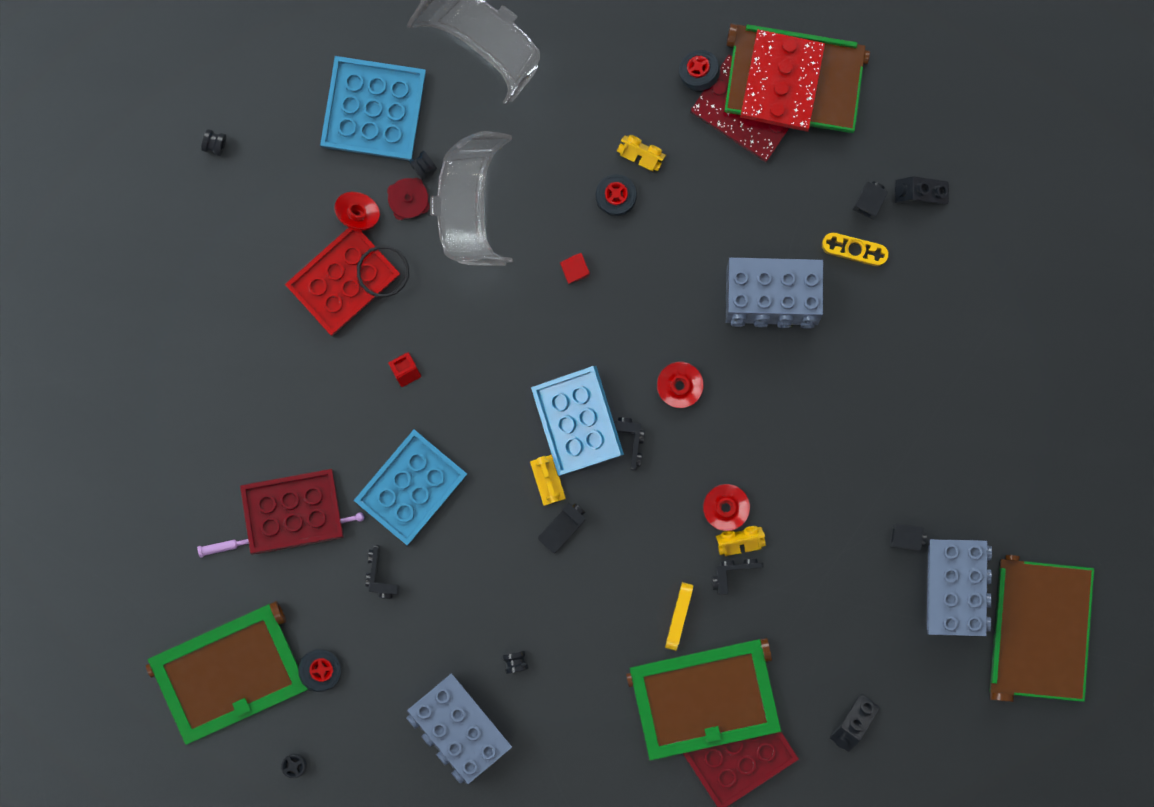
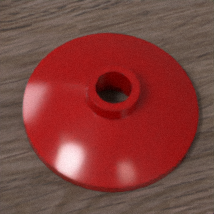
M347 192L340 195L334 205L335 214L340 222L355 230H367L374 227L380 217V211L375 201L359 192Z
M671 363L659 374L657 390L659 396L667 405L674 408H686L696 403L703 392V378L698 369L689 363ZM677 382H682L684 384V389H676L675 384Z
M723 484L714 487L706 495L703 511L706 520L714 528L722 531H731L745 523L749 516L750 503L747 495L739 487ZM723 504L730 505L729 512L722 511Z

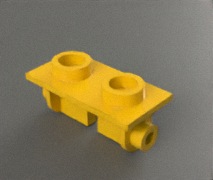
M625 135L621 139V142L625 144L620 143L617 149L620 156L635 162L638 155L642 156L639 165L651 171H659L662 163L658 162V160L663 161L666 157L662 153V149L654 145H644L641 143L642 140L633 135H629V137Z
M552 455L542 456L530 461L543 505L566 499Z
M749 526L742 531H725L721 535H717L719 554H724L725 556L741 553L740 545L743 544L745 552L762 549L763 546H766L762 527Z

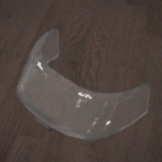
M421 0L407 24V27L410 29L426 26L449 32L484 57L502 74L508 86V92L503 101L505 105L509 101L512 103L538 68L540 50L534 45L529 36L514 23L518 16L504 5L497 10L483 0Z
M491 131L474 133L457 142L444 156L439 175L438 195L430 197V215L437 216L439 237L444 254L448 258L458 261V263L478 266H507L506 263H513V258L502 257L493 252L486 239L484 226L486 172L493 156L500 148L512 140V135Z

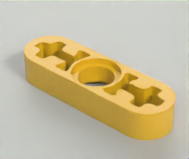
M829 233L822 241V249L829 255L872 266H881L888 259V250L881 244L838 233ZM835 238V243L840 245L843 244V240L847 241L844 253L840 252L842 247L835 246L833 250L829 249L830 245L826 244V241ZM853 243L859 244L861 254L858 256L851 255L848 250L849 245ZM866 246L870 247L868 252L875 253L877 249L880 250L883 258L875 261V256L869 254L866 256L867 259L863 258Z
M684 582L681 584L665 648L677 651L693 590V585Z

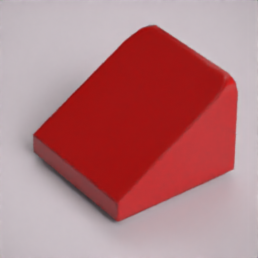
M582 253L560 262L568 284L590 276Z
M409 352L388 362L401 387L421 377Z

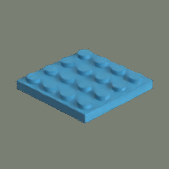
M335 56L320 146L410 161L413 157L426 70Z

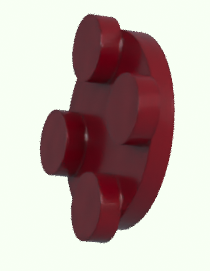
M419 178L398 180L387 189L388 203L397 220L415 218L427 213L430 209L427 190Z

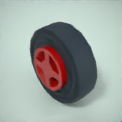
M696 50L690 52L682 59L679 74L682 82L688 88L695 91H703L711 88L720 77L721 68L718 59L711 52Z
M613 174L600 181L595 196L597 204L602 211L609 215L618 216L632 209L636 202L637 192L635 185L629 178L624 175Z
M314 650L307 653L301 659L298 667V675L302 684L307 689L315 692L331 689L338 682L341 674V666L338 659L326 650Z

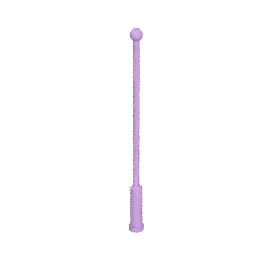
M359 512L356 516L342 518L341 523L355 520L361 522L365 516ZM248 539L241 541L230 540L203 547L198 546V554L201 558L205 555L237 549L238 546L249 544Z

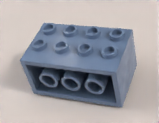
M729 258L726 268V323H731V326L734 327L745 326V323L754 324L755 327H767L768 324H777V327L789 328L791 325H801V328H814L815 325L819 324L823 315V260Z
M935 539L928 541V635L986 636V631H991V617H987V608H991V593H987V584H991L992 574L991 570H987V561L992 559V546H987V541Z
M452 673L407 710L409 715L406 719L414 729L419 726L424 732L421 736L429 747L434 745L439 751L436 754L444 765L448 763L454 769L451 774L460 784L465 782L467 785L512 748Z

